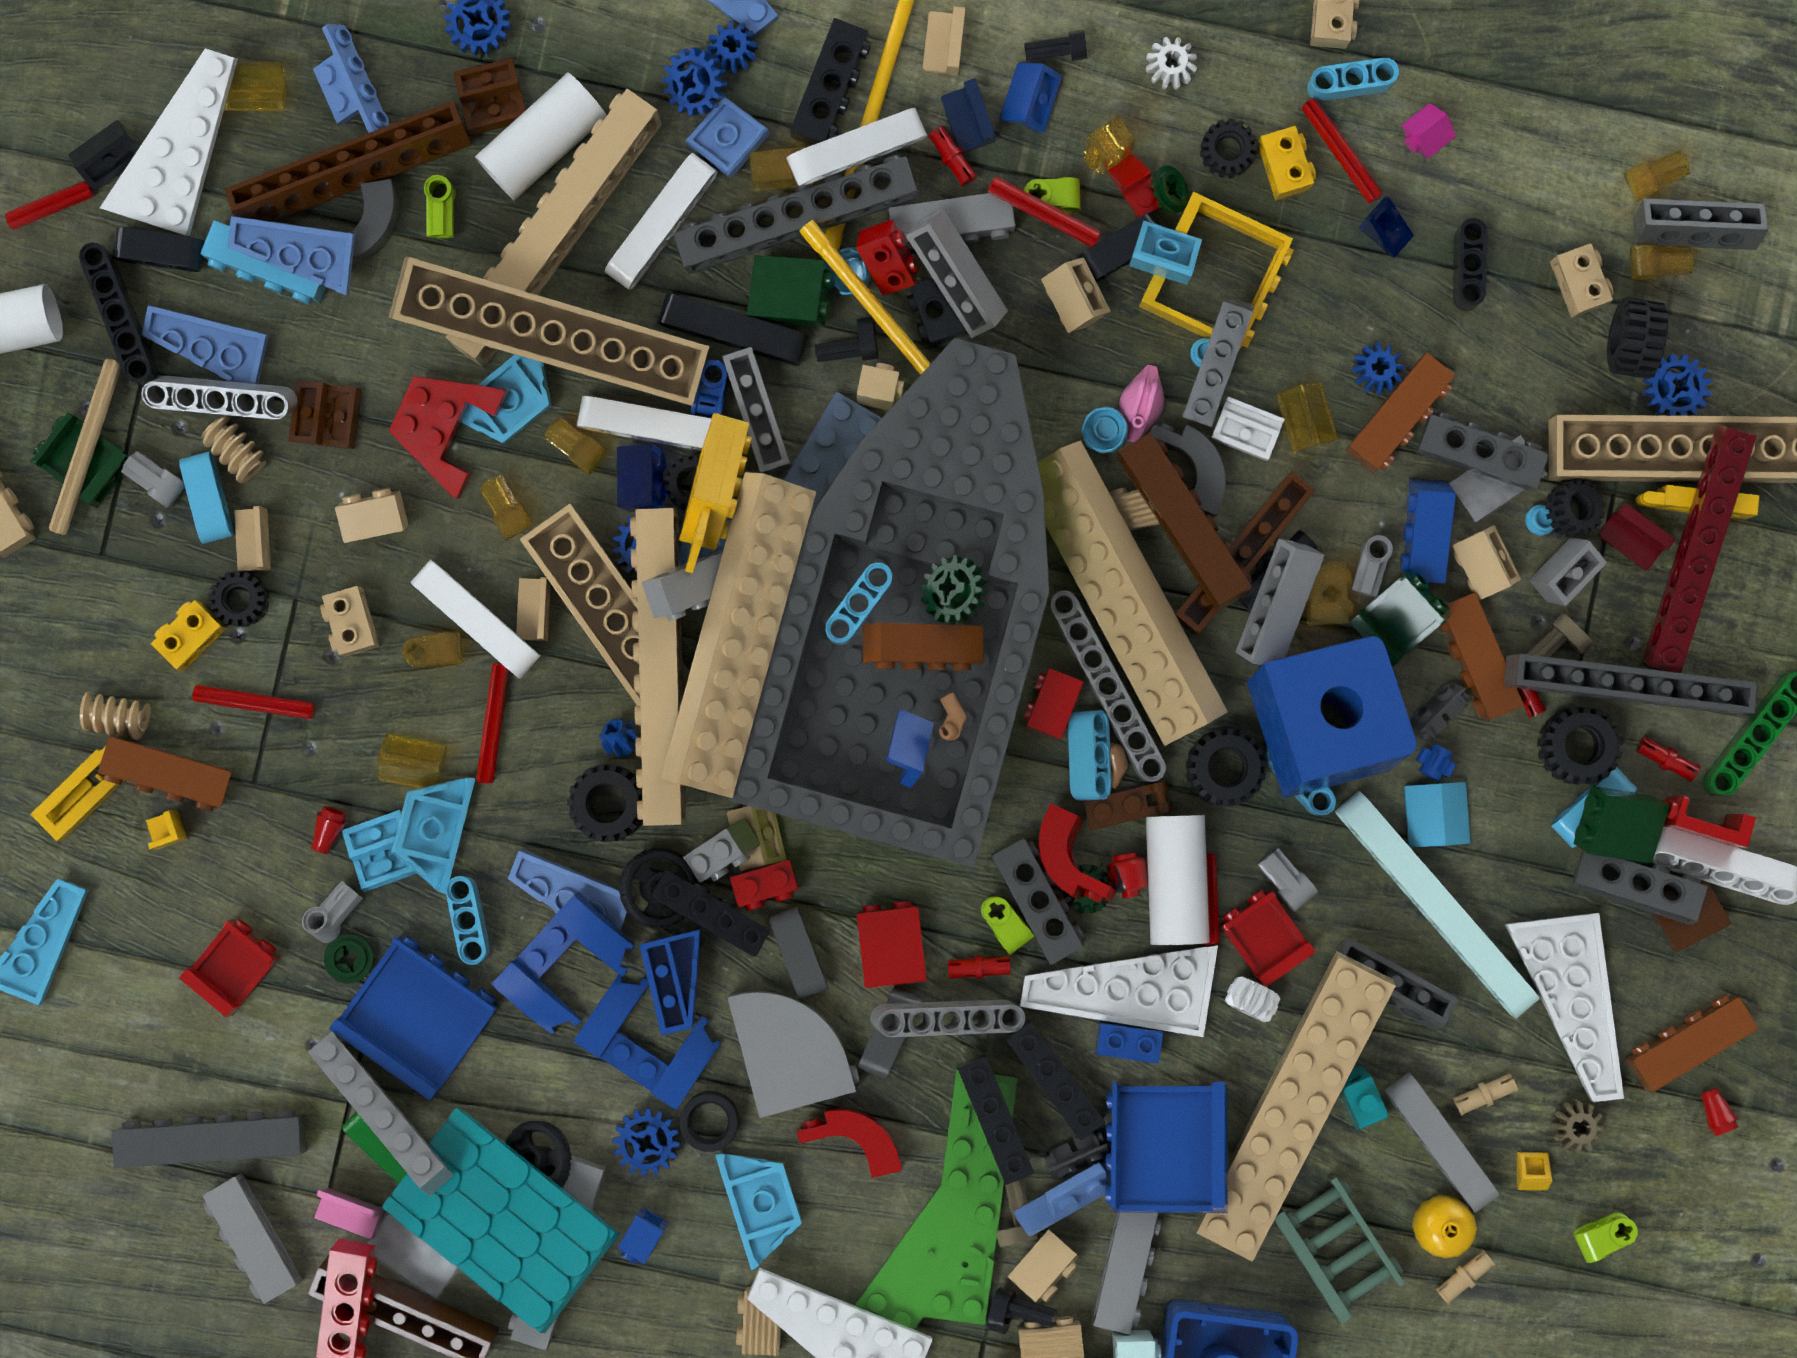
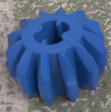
M729 21L727 24L728 29L724 30L721 25H718L716 29L719 35H709L708 38L712 44L706 48L713 55L710 60L714 58L720 59L719 69H725L726 71L730 66L732 74L736 75L738 72L737 66H741L743 70L747 71L749 69L747 61H756L757 57L753 52L758 50L759 47L757 42L752 41L755 37L754 32H745V24L741 23L737 29H734L733 21ZM736 43V52H729V44Z
M1380 342L1374 344L1373 350L1366 345L1362 348L1363 355L1357 354L1354 357L1355 362L1359 365L1354 366L1351 371L1355 374H1361L1355 380L1357 385L1363 381L1367 383L1364 387V392L1368 393L1374 386L1376 395H1381L1383 387L1391 392L1395 388L1393 382L1400 383L1402 381V376L1397 372L1403 371L1405 365L1396 364V361L1402 355L1396 353L1392 356L1390 354L1393 348L1392 345H1387L1384 351H1382ZM1377 362L1380 363L1379 367H1384V371L1380 375L1376 374L1377 370H1372V367Z

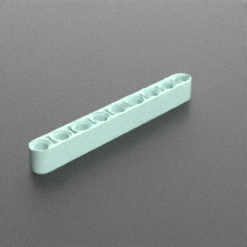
M1357 791L1335 810L1341 821L1514 1019L1520 1017L1540 999L1532 987L1360 791Z

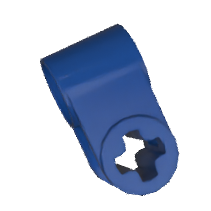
M717 360L705 362L690 415L696 416V414L712 417L713 413L723 414L728 373L721 362ZM711 368H718L722 371V378L717 383H710L706 380V373Z

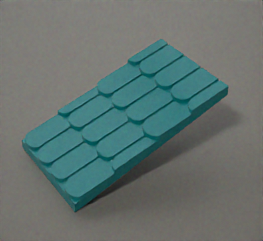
M455 1108L448 1120L429 1143V1146L454 1176L435 1193L428 1196L406 1174L382 1208L415 1236L425 1241L448 1262L457 1266L497 1301L502 1302L530 1327L535 1328L539 1333H546L620 1233L463 1109Z

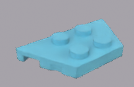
M513 355L478 384L493 388H503L509 391L498 416H493L469 403L461 423L506 444L552 406L544 363Z
M465 777L407 791L392 852L440 893L446 894V885L450 881L475 778Z
M720 1152L715 1157L750 1268L753 1270L802 1224L801 1216L784 1162Z

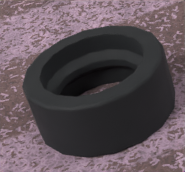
M704 1091L693 1096L684 1106L680 1115V1130L684 1139L693 1148L702 1152H715L725 1148L734 1139L739 1127V1113L735 1104L726 1095L716 1091ZM705 1103H714L720 1106L728 1117L726 1131L714 1140H706L699 1137L691 1125L694 1111Z

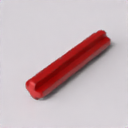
M82 181L5 214L6 222L10 228L17 229L94 196L93 190L86 181Z
M1206 853L1210 943L1204 944L1215 945L1219 943L1217 857L1213 853Z

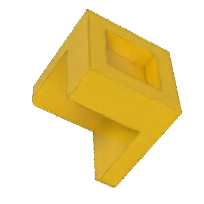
M168 810L163 812V815L146 820L153 841L148 843L149 850L161 849L187 840L178 810Z

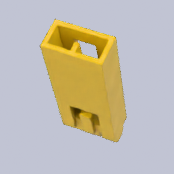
M1666 485L1661 487V489H1657V492L1647 491L1638 495L1635 503L1639 507L1689 513L1697 488ZM1738 493L1731 518L1748 519L1757 516L1759 495Z
M106 746L102 750H95L30 814L57 842H63L120 786L119 784L103 780L105 774L102 773L95 775L101 781L96 787L87 778L100 765Z

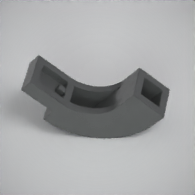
M391 179L361 184L364 211L358 225L349 232L356 234L352 266L362 263L377 254L386 245L394 232L399 214L397 186Z
M1160 423L1159 427L1153 425L1150 432L1155 440L1160 438L1167 449L1181 454L1189 462L1194 475L1193 490L1197 493L1202 503L1199 507L1206 516L1209 514L1214 519L1222 504L1226 485L1225 470L1217 449L1205 435L1187 424L1181 435L1176 434L1177 429L1164 423Z

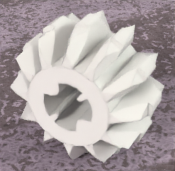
M1168 37L1163 39L1162 45L1154 43L1152 46L1154 53H1148L1146 56V60L1150 62L1146 66V72L1155 73L1151 79L1153 83H1157L1160 79L1163 80V90L1167 89L1169 82H1172L1175 90L1179 89L1180 81L1188 84L1191 80L1189 74H1195L1197 67L1192 64L1197 60V55L1193 53L1188 54L1192 47L1190 43L1185 44L1183 47L1180 46V37L1175 39L1174 44H1171ZM1167 59H1169V62L1172 59L1177 61L1176 67L1174 68V65L1171 68L1166 66Z
M1244 977L1235 978L1227 991L1228 994L1225 999L1232 1008L1262 1022L1271 1020L1279 1007L1280 1001L1277 993Z

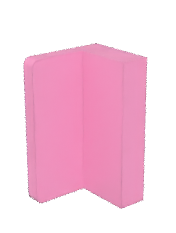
M330 1188L318 1190L316 1196L320 1197L321 1200L314 1217L315 1219L369 1239L375 1238L384 1213L382 1207Z

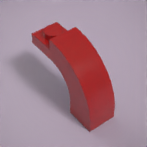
M1050 803L1039 833L1040 856L1048 875L1062 890L1079 900L1083 890H1086L1084 896L1098 903H1101L1102 899L1112 902L1116 890L1080 872L1075 865L1073 844L1084 821L1079 816Z
M843 1107L828 1108L824 1111L826 1122L821 1123L820 1118L803 1121V1127L797 1129L800 1144L830 1136H844L854 1140L866 1154L872 1178L902 1171L898 1149L890 1133L879 1121L864 1112Z

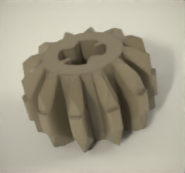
M1575 1100L1573 1107L1567 1102L1563 1103L1564 1114L1557 1110L1554 1112L1555 1117L1560 1118L1559 1122H1552L1550 1127L1560 1130L1554 1134L1553 1139L1555 1141H1562L1561 1148L1567 1151L1572 1147L1574 1153L1580 1154L1582 1147L1589 1152L1593 1151L1592 1140L1597 1143L1602 1142L1601 1137L1596 1136L1597 1131L1603 1132L1606 1129L1605 1126L1596 1124L1603 1116L1599 1112L1593 1113L1594 1105L1588 1103L1584 1106L1582 1101ZM1575 1122L1583 1126L1581 1132L1572 1128Z

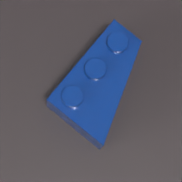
M1409 478L1407 523H1405L1403 540L1406 541L1405 553L1401 554L1400 571L1405 573L1410 569L1414 574L1419 573L1426 582L1431 583L1446 582L1456 492L1444 480Z
M702 928L639 944L661 1036L694 1027Z

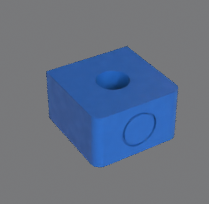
M1370 636L1264 663L1247 681L1283 799L1388 772L1416 749V738L1386 647L1378 637ZM1321 703L1330 704L1341 712L1345 721V729L1333 727L1324 719L1320 708Z
M1172 1299L1165 1307L1160 1343L1161 1358H1296L1298 1334L1286 1317L1279 1312L1185 1299Z

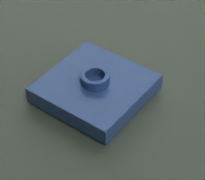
M724 97L718 103L719 106L713 108L685 142L691 149L732 179L771 133L752 116L727 97Z

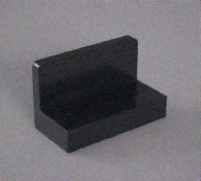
M116 120L69 153V157L78 173L95 191L126 169L139 148L128 136L122 124Z

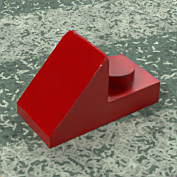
M1133 154L1107 170V173L1137 218L1152 211L1155 213L1162 208L1157 207V198L1152 196L1154 189L1150 185V182H1152L1150 179L1151 171Z

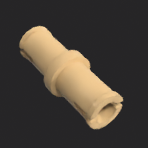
M1507 1073V1075L1489 1083H1478L1477 1088L1453 1097L1456 1108L1459 1109L1460 1115L1463 1116L1465 1113L1481 1106L1487 1105L1489 1107L1494 1105L1493 1101L1517 1092L1518 1088L1514 1079H1512V1075Z
M1482 1249L1480 1253L1463 1267L1459 1265L1455 1268L1457 1272L1435 1289L1449 1305L1451 1301L1468 1287L1472 1289L1476 1285L1475 1281L1489 1269L1496 1266V1264Z

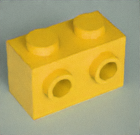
M1292 126L1261 136L1257 146L1275 201L1309 191L1314 184L1313 180L1316 179V172L1313 163L1307 162L1304 151H1307L1304 135L1302 133L1298 134L1296 126Z
M196 600L192 603L188 601L182 605L176 612L178 617L170 625L166 623L161 626L154 634L156 639L151 643L176 670L185 671L227 629L202 602Z

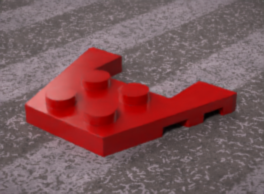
M413 376L389 432L452 497L460 498L471 473L445 460L444 457L466 408L470 403L493 416H498L509 391L503 388Z

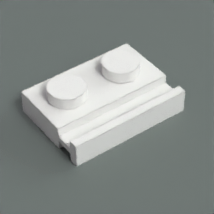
M1227 397L1211 440L1268 461L1285 419Z

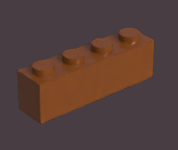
M1426 352L1345 451L1370 472L1374 473L1379 468L1385 471L1396 458L1392 454L1399 444L1404 447L1414 436L1415 433L1411 430L1418 421L1423 424L1433 413L1432 403L1437 397L1443 400L1454 387L1450 384V381L1455 375Z
M1476 592L1448 603V612L1451 616L1447 622L1438 628L1442 633L1446 632L1450 641L1447 644L1449 654L1454 661L1458 660L1462 669L1459 672V676L1463 686L1466 689L1470 688L1474 697L1471 704L1475 714L1478 717L1482 716L1484 721H1489L1523 707L1524 704L1517 688L1504 687L1506 662Z
M873 623L862 625L863 663H876V669H895V664H902V670H920L921 664L927 665V670L931 671L946 670V665H952L953 671H971V665L984 664L983 626Z
M109 736L98 770V773L105 774L103 778L105 781L122 785L123 780L135 783L134 789L152 794L153 790L157 789L166 792L165 798L178 802H183L185 797L195 800L196 807L213 811L215 806L221 808L233 772L114 736Z
M1722 994L1710 1002L1712 1006L1702 1012L1700 1009L1686 1015L1684 1017L1685 1022L1676 1028L1674 1025H1671L1658 1032L1659 1038L1651 1043L1644 1041L1631 1049L1632 1054L1625 1058L1644 1090L1653 1093L1757 1031L1759 1028L1740 997Z

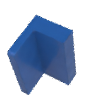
M1018 63L1000 119L1004 122L1021 123L1034 132L1044 133L1062 75L1043 63Z
M899 710L896 715L886 761L903 768L899 784L911 788L923 772L934 722L904 710Z

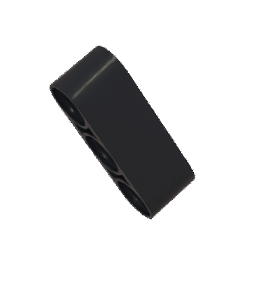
M1153 211L1111 234L1078 256V259L1084 257L1096 283L1130 263L1143 221L1161 226Z
M1469 218L1464 221L1454 235L1453 303L1462 311L1473 310L1486 296L1488 231L1485 223L1478 218ZM1466 228L1473 229L1476 232V241L1466 238L1464 234ZM1464 259H1472L1476 263V271L1467 270L1463 263ZM1463 289L1473 290L1476 295L1475 301H1467L1463 296Z
M118 227L112 258L132 264L200 272L203 257L200 253L205 241L189 236Z

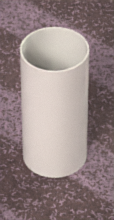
M567 72L481 150L475 158L494 181L515 201L588 135L600 118L605 119L607 115L583 85Z
M47 284L0 293V354L62 340L63 326L59 307L52 290Z
M1205 815L1146 817L1150 944L1186 945L1210 943Z

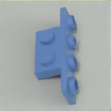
M326 24L322 27V30L333 55L316 66L313 71L337 124H345L360 114L368 133L388 126L389 119L380 105L376 90L367 76L364 63L355 49L350 32L344 25Z
M1106 1160L1101 1164L1093 1165L1045 1192L1039 1198L1015 1210V1217L1027 1235L1033 1236L1104 1196L1106 1185H1111V1172L1106 1170Z

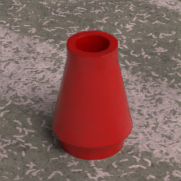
M323 806L321 812H317L313 843L311 845L312 850L322 854L329 853L331 846L346 825L344 820L346 814L343 811Z
M1718 1088L1700 1094L1703 1100L1708 1129H1712L1714 1136L1739 1128L1736 1120H1738L1737 1116L1722 1097Z

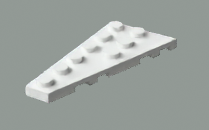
M204 49L102 203L101 209L190 236L237 64V58Z
M1599 913L1505 924L1590 1101L1599 1102L1624 1099Z
M1218 945L1025 975L1020 1007L1204 1037Z
M762 1268L758 1269L747 1299L815 1358H925L933 1340L929 1335Z

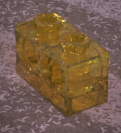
M1117 116L1087 136L1083 158L1092 171L1096 169L1101 176L1108 169L1131 155L1135 139L1120 117Z

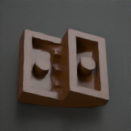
M512 57L453 72L470 136L507 127L526 111Z
M296 381L295 394L298 402L297 407L292 411L288 441L354 449L362 389L350 386L328 385L319 382Z
M1701 880L1700 884L1706 885L1708 888L1698 922L1693 926L1651 913L1655 922L1660 924L1674 952H1679L1731 925L1720 901L1710 884L1706 881ZM1665 886L1663 888V894L1666 899L1671 901L1677 900L1678 894L1673 887Z

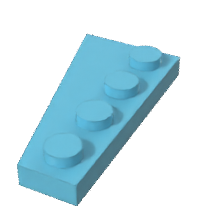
M57 879L35 908L34 914L26 925L22 926L16 935V939L0 957L1 991L38 1006L43 1005L88 894V889L63 879Z

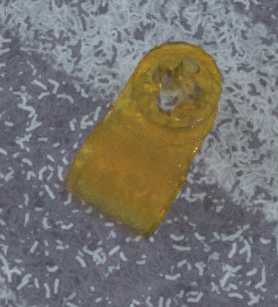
M459 631L411 638L402 647L403 658L410 665L417 668L464 663L461 633ZM418 645L421 649L425 650V653L420 654L419 660L411 655V652L416 651V646Z

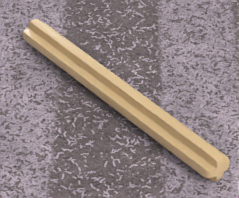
M105 359L49 525V530L65 535L68 531L122 369L120 363L116 360Z

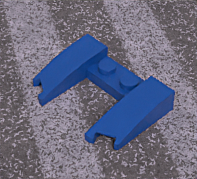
M577 892L570 898L544 929L492 982V985L511 1003L550 1034L556 1032L554 1027L556 1025L570 1021L572 1026H575L582 1021L566 1003L540 980L577 939L621 977L628 970L627 966L621 965L625 949L633 950L635 946L580 892Z
M618 975L573 1042L597 1058L605 1060L650 1090L651 1094L677 1110L721 1042L718 1040L712 1043L703 1027L709 1021L702 1015L671 1063H666L619 1031L649 983L647 978H641L640 985L621 983L622 977Z

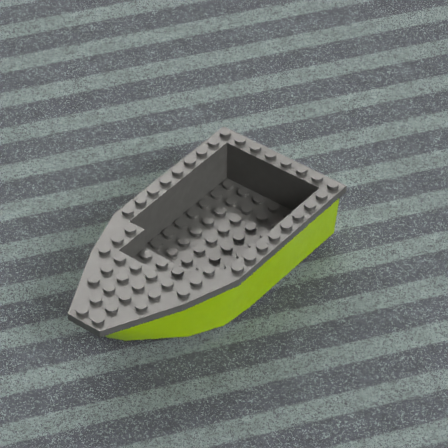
M954 338L859 443L810 516L733 798L729 797L728 801L972 868L975 867L1049 594L1044 494L1015 354ZM953 555L963 559L967 558L973 561L974 565L982 568L983 571L980 575L987 578L988 582L982 585V589L988 591V595L981 596L980 598L985 604L984 607H975L976 617L966 615L967 623L963 624L957 620L955 625L983 626L984 664L971 665V671H953L952 665H946V670L931 671L927 670V665L921 664L920 670H902V664H895V669H876V663H863L862 626L852 640L843 645L832 643L827 637L826 623L870 564L883 563L887 565L892 572V584L863 625L873 623L950 625L945 623V621L942 623L935 620L933 615L925 611L929 605L921 602V598L927 595V592L920 589V586L928 584L924 574L932 575L934 571L931 565L934 563L942 566L941 560L943 557L951 561ZM875 570L870 574L869 581L872 585L880 587L886 583L887 575L881 570ZM855 596L850 601V607L855 612H863L868 607V600L863 596ZM843 621L835 622L831 627V633L836 638H843L848 635L849 626ZM954 692L967 716V720L961 735L956 740L947 741L939 733V729L943 726L947 716V712L940 699ZM899 710L907 711L934 722L923 772L911 788L899 784L903 768L886 761L896 715Z

